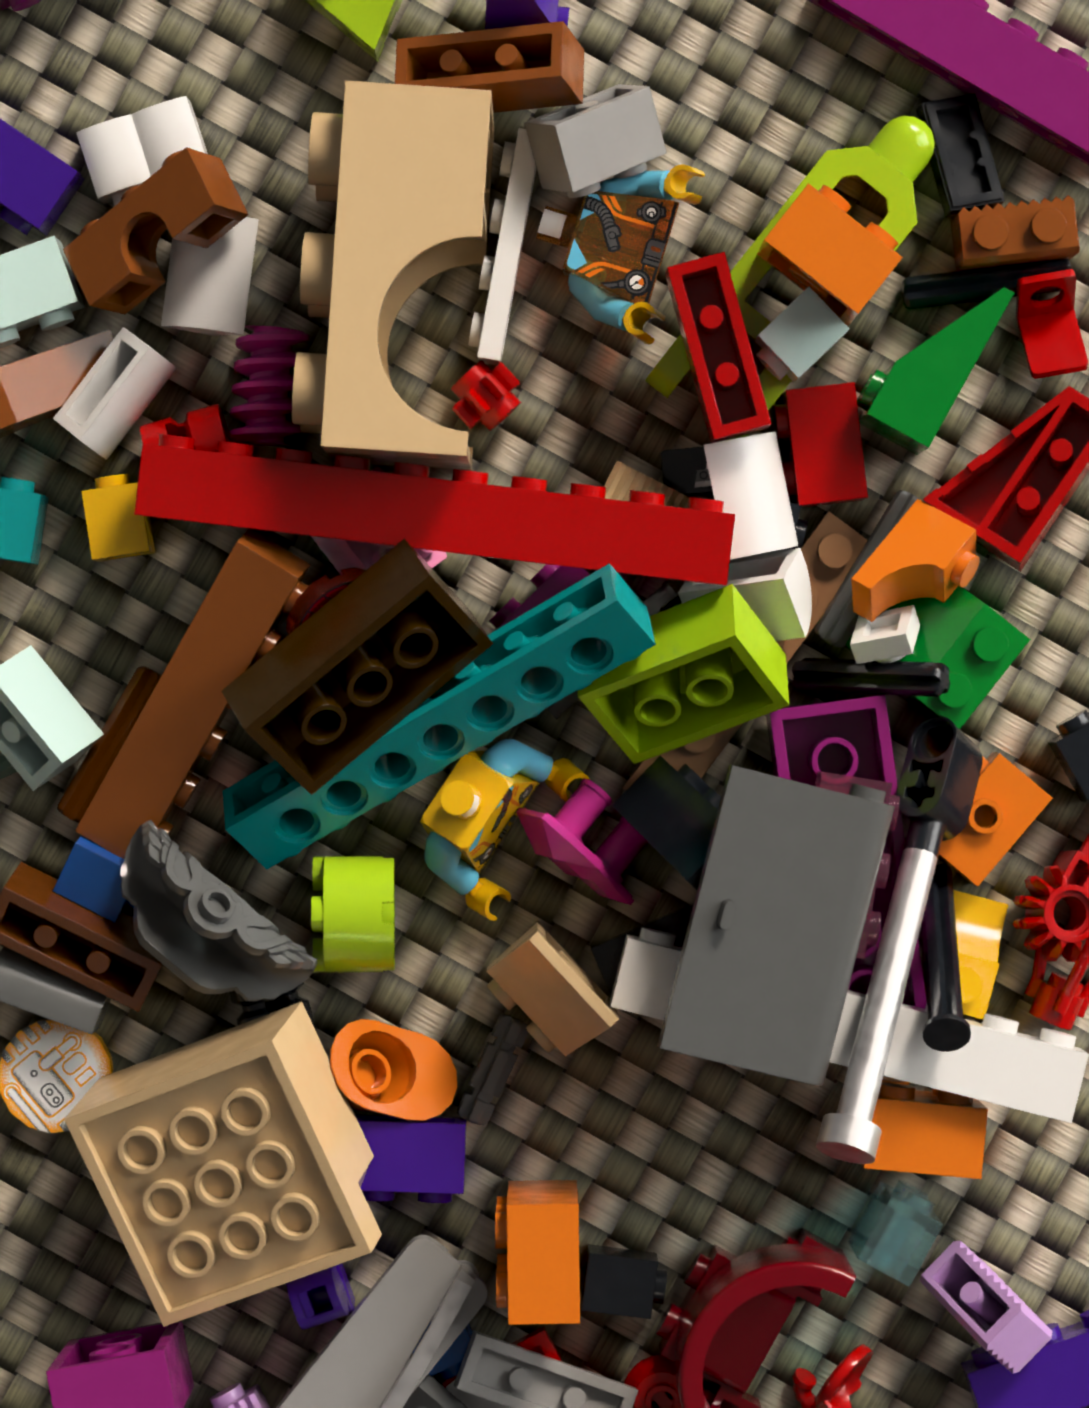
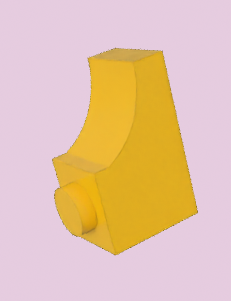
M953 889L963 1014L983 1020L984 1014L988 1009L999 968V947L1009 905Z

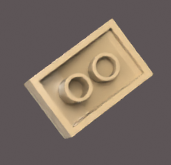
M538 920L487 967L488 974L493 978L486 985L487 988L509 1011L515 1005H518L532 1020L526 1027L527 1031L548 1053L557 1047L566 1057L611 1028L619 1020L617 1009L610 1007V998Z

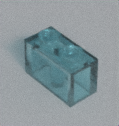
M898 1180L895 1188L880 1181L848 1239L856 1257L910 1287L943 1226V1223L933 1212L936 1204L928 1200L929 1196L902 1180Z

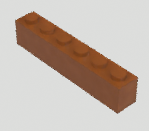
M249 529L235 543L75 830L77 833L122 859L125 857L131 838L139 826L147 820H152L158 829H164L168 836H170L174 825L167 822L166 819L175 804L182 809L186 806L201 781L199 777L193 774L202 757L211 761L228 731L219 726L228 710H233L221 691L280 642L283 635L277 633L274 629L283 613L293 617L306 597L310 586L303 583L302 580L311 564L252 529Z

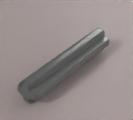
M903 490L895 493L815 628V633L826 643L838 648L846 645L855 629L859 616L853 612L851 579L914 502L919 499L917 496Z

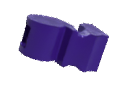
M343 1263L286 1283L295 1317L302 1330L350 1315L355 1309V1297Z

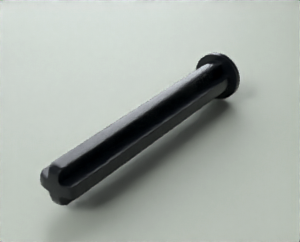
M943 863L935 867L922 919L928 1021L923 1026L922 1034L924 1042L930 1048L937 1051L950 1052L964 1047L969 1042L971 1028L969 1023L963 1018L952 870L947 864Z

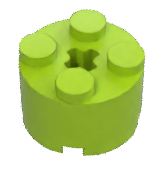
M313 856V891H323V896H312L311 929L314 932H323V938H313L312 957L318 961L313 973H361L395 970L394 858H383V856Z

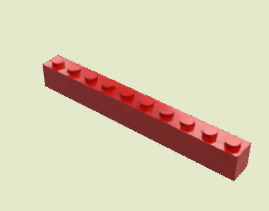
M159 434L158 445L142 443L134 515L396 546L405 539L415 549L599 570L610 563L617 573L727 586L735 514L723 513L724 501L689 497L688 508L664 506L665 494L630 490L629 501L605 499L606 487L571 483L570 494L546 492L547 480L512 476L511 487L487 485L489 473L453 469L452 480L428 478L430 466L394 462L393 473L370 471L371 459L336 455L335 465L328 466L311 464L312 452L277 448L276 459L252 457L254 445L218 441L217 452L194 450L195 438Z

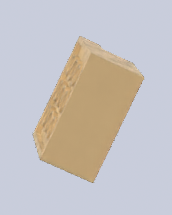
M302 1001L101 1077L64 1118L163 1327L370 1254L382 1236L360 1188L374 1155L347 1097L336 1085L330 1068V1060Z

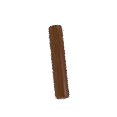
M140 666L136 669L101 729L104 735L90 748L61 798L57 810L62 815L74 822L80 823L161 678V674L146 666Z

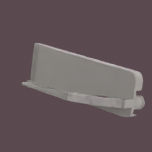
M428 1235L413 1237L276 1408H403L409 1397L484 1305L487 1299V1285L479 1277L477 1268L467 1260L455 1259L448 1253L447 1248ZM430 1321H431L430 1326L428 1327V1329H427L426 1333L424 1334L422 1340L420 1341V1343H419V1345L417 1346L415 1352L413 1353L412 1357L410 1358L412 1352L414 1351L416 1345L418 1344L419 1340L421 1339L423 1333L425 1332L427 1326L429 1325V1323H430Z

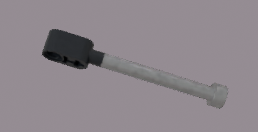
M934 716L924 720L916 727L910 738L896 793V803L900 811L911 822L837 1113H829L823 1116L816 1142V1148L820 1152L845 1162L870 1164L875 1161L882 1130L872 1123L941 843L942 841L954 838L965 828L969 820L983 763L980 749L950 719L943 716Z

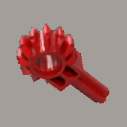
M1089 834L1079 850L1060 851L1053 864L1044 868L1043 879L1038 876H1028L1024 880L1031 896L1020 895L1016 896L1013 900L1017 907L1026 910L1025 917L1017 918L1012 925L1015 929L1031 930L1025 938L1023 946L1028 950H1036L1042 947V957L1045 961L1055 962L1062 954L1067 962H1075L1089 936ZM1060 899L1066 901L1071 911L1069 923L1063 929L1058 926L1054 919V907Z

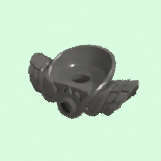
M147 820L139 826L126 849L119 877L121 879L120 889L122 897L134 906V934L145 950L189 987L204 994H222L236 991L246 1001H259L262 999L269 1001L295 989L309 978L315 970L318 961L307 954L305 947L294 943L286 935H280V930L263 915H259L233 889L204 869L201 863L189 852H181L179 845L170 839L164 829H158L152 820Z

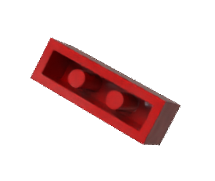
M725 251L667 267L665 277L710 442H720L768 429L772 423Z

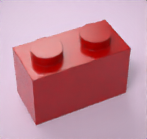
M855 382L785 390L782 394L783 404L773 405L777 440L787 439L789 462H782L788 496H794V504L801 505V508L867 499L868 490Z

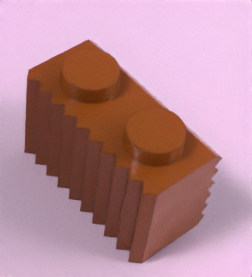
M1069 195L1063 200L1056 196L1051 202L1046 198L1042 199L1039 203L1032 199L1028 204L1021 200L1016 206L1011 202L1005 207L998 203L993 209L987 204L982 210L974 206L970 212L963 207L951 221L956 271L1062 258L1071 260L1080 250L1075 202Z

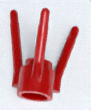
M1089 936L1068 977L1051 972L1049 980H1044L1047 961L1043 960L1042 947L1035 950L1032 976L1024 993L1034 998L1029 1010L1030 1014L1066 1030H1072L1077 1016L1084 1017L1089 1005V980L1085 986L1080 981L1089 965Z

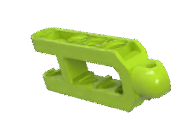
M900 116L890 120L883 126L868 146L827 150L730 271L749 343L759 351L762 348L755 342V339L771 321L745 302V300L765 274L773 268V266L757 255L766 236L808 183L818 191L823 185L834 189L844 177L858 176L886 199L888 214L878 226L888 232L898 242L894 249L896 251L918 223L913 182L927 166L934 153L935 139L932 130L924 121L915 116ZM681 334L645 380L667 399L690 370ZM765 368L759 375V379L769 411L792 380L787 374L781 380H778ZM749 434L743 435V436H739V437H736V438L749 436Z

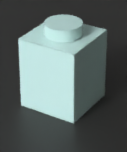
M808 287L756 337L755 342L762 348L756 354V357L778 380H781L787 374L795 383L850 328Z

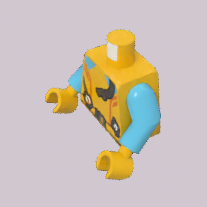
M514 739L500 740L486 751L469 752L460 758L420 820L428 834L424 852V860L428 868L457 893L465 895L466 904L470 909L489 920L496 921L498 918L490 913L489 910L492 899L498 895L510 902L511 894L486 878H479V873L517 818L516 811L525 806L540 782L544 780L546 785L566 802L572 795L567 789L568 785L574 779H589V777L569 759L561 758L553 762L552 757Z

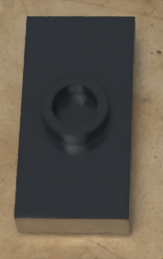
M976 94L921 103L916 112L918 119L924 121L932 130L935 139L934 153L930 159V164L945 218L956 216L963 207L970 212L974 206L982 210L986 204L992 209L998 203L1002 205L1005 200Z

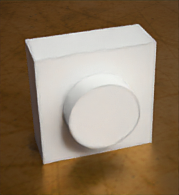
M914 605L886 610L873 622L860 615L858 616L850 642L856 664L871 661L882 664L892 663L906 655L913 654L920 628V622Z

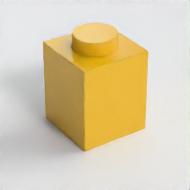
M129 474L94 479L96 489L81 491L92 560L102 562L155 553L150 517L134 515L138 482L130 483Z

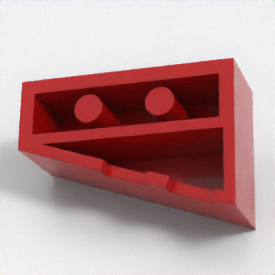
M1068 386L1011 430L1010 434L983 455L980 454L967 464L966 468L939 489L936 488L922 499L923 502L976 529V543L1021 572L1089 471V398Z

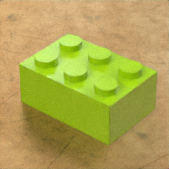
M733 584L649 616L656 645L644 651L636 659L625 662L597 678L586 688L578 690V698L633 764L790 706L786 654Z

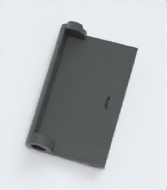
M729 764L657 1045L658 1048L803 1083L824 1085L895 806L884 804L885 791L851 783L849 794Z

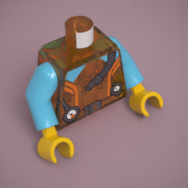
M684 164L677 165L670 171H644L631 177L612 178L602 181L600 183V190L584 196L579 215L546 206L536 239L568 248L562 274L569 277V291L593 319L623 331H628L644 344L650 345L655 340L643 331L645 322L653 317L665 321V315L651 306L649 302L679 207V202L672 201L671 199L675 198L692 205L699 204L702 200V196L686 192V185L692 177H705V173Z

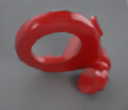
M864 1344L855 1347L834 1369L819 1390L817 1396L811 1391L817 1383L815 1376L804 1368L796 1369L792 1375L795 1399L802 1408H852L849 1396L861 1387L862 1382L859 1378L872 1358L873 1351Z

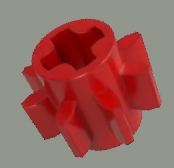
M481 360L452 386V392L460 399L452 407V410L470 430L477 423L481 422L489 431H492L521 404V401L512 393L520 385V381L502 362L491 370Z

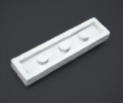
M522 128L518 129L516 143L505 141L499 176L510 178L506 200L495 198L489 233L499 234L495 257L484 256L479 282V290L489 291L485 314L474 312L468 343L470 347L479 348L477 354L478 362L483 360L486 364L498 365L502 361L537 169L527 131Z

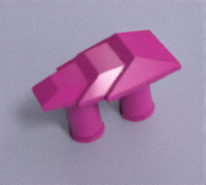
M583 778L579 787L555 816H551L547 812L542 813L528 810L525 807L519 808L516 811L535 854L548 857L565 874L579 877L598 895L632 905L634 902L633 896L622 885L623 878L621 874L646 843L649 842L623 816L594 854L584 845L581 839L605 808L613 802L611 797L601 787L591 780Z

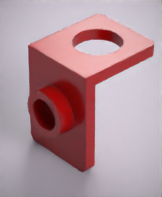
M1073 269L1022 277L1017 281L1016 321L1030 374L1034 379L1085 371L1088 368V358L1074 310L1076 275ZM1045 287H1058L1062 289L1058 295L1048 300L1037 301L1030 298L1033 293Z

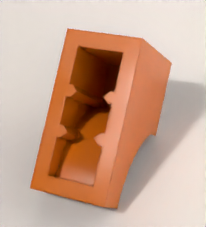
M917 499L852 577L853 612L873 622L888 608L906 600L935 598L945 603L958 586L963 588L969 584L978 569L980 558L976 555V529Z

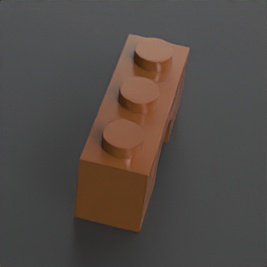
M186 147L168 156L163 161L162 167L142 184L127 190L122 195L121 201L105 215L86 224L80 231V235L68 244L63 251L89 305L126 315L166 282L156 260L157 244L166 229H168L172 239L208 248L249 214L221 158Z

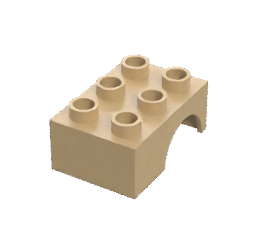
M345 80L343 114L313 112L308 153L309 185H316V201L337 202L335 234L305 232L300 272V303L308 305L309 317L329 318L327 354L297 352L292 390V423L300 425L301 433L321 434V447L334 462L335 456L341 455L371 459L370 464L394 466V462L425 465L435 469L472 471L473 447H468L469 432L450 429L431 422L410 408L395 391L389 375L388 346L391 331L400 310L419 287L446 271L464 266L483 265L487 250L495 131L491 90Z

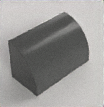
M3 946L0 951L1 1002L91 1035L100 1029L111 998Z

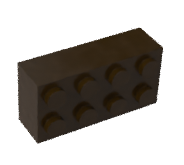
M403 539L221 692L243 729L312 795L491 647L493 642L468 607L415 549Z

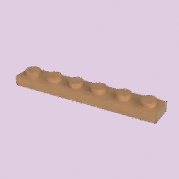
M830 511L824 515L801 548L809 573L812 593L811 622L806 637L825 613L867 542L866 538ZM806 638L776 641L786 654V663L789 662ZM742 724L660 755L676 771L686 763L702 779ZM660 755L642 761L622 788L627 790Z

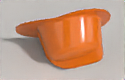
M359 1019L347 1023L336 1034L330 1049V1068L336 1085L355 1110L377 1112L404 1120L426 1121L441 1115L453 1102L458 1086L457 1070L450 1054L437 1041L421 1033L376 1020Z

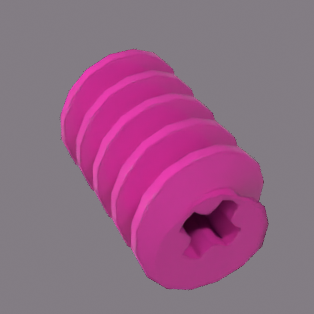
M245 326L244 328L253 331V334L237 338L235 346L251 354V357L235 361L233 368L236 372L249 377V380L232 385V393L247 400V403L230 408V416L245 423V426L229 431L228 438L233 442L242 444L293 447L285 443V437L301 432L300 425L293 424L287 420V414L292 413V398L288 397L289 391L293 390L294 375L290 374V369L295 366L297 352L292 351V345L309 341L310 335L300 330L283 327Z

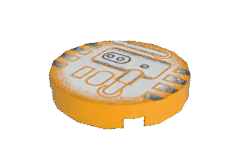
M40 1019L17 1032L4 1048L0 1061V1094L10 1113L27 1127L46 1133L68 1132L69 1129L64 1118L99 1078L114 1072L112 1056L102 1037L97 1033L91 1035L50 1019Z

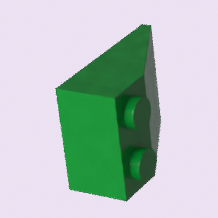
M1005 287L897 360L884 373L876 369L874 374H871L857 398L858 407L864 409L859 417L860 424L915 455L928 449L1007 308L1014 292Z
M958 586L945 603L935 598H916L898 603L887 610L914 605L920 622L913 654L906 655L898 661L943 663L950 670V689L947 693L941 694L938 697H908L933 717H946L961 729L1031 639L980 599ZM851 635L844 647L852 652L850 646V642L852 639Z

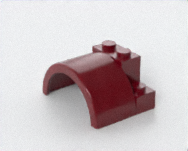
M802 1228L796 1240L787 1236L781 1245L758 1248L738 1257L715 1244L708 1257L699 1253L691 1264L683 1282L690 1287L680 1307L673 1303L669 1305L655 1334L662 1337L659 1343L661 1355L674 1361L681 1407L761 1408L759 1399L746 1393L793 1309L797 1296L818 1307L823 1299L820 1293L822 1289L846 1298L855 1282L856 1274L843 1250ZM703 1377L715 1382L712 1391L703 1387Z

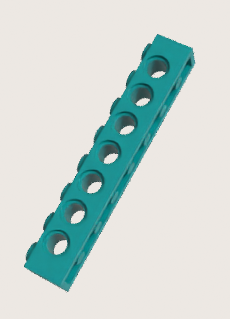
M607 564L488 634V637L493 642L491 647L314 794L311 795L276 760L223 790L225 830L266 870L288 857L297 855L310 844L335 830L344 828L360 815L381 803L392 800L405 789L430 775L439 773L450 763L478 747L489 744L500 734L526 719L536 717L545 708L577 690L586 688L597 678L625 662L636 659L644 651L656 645L647 606L611 564Z

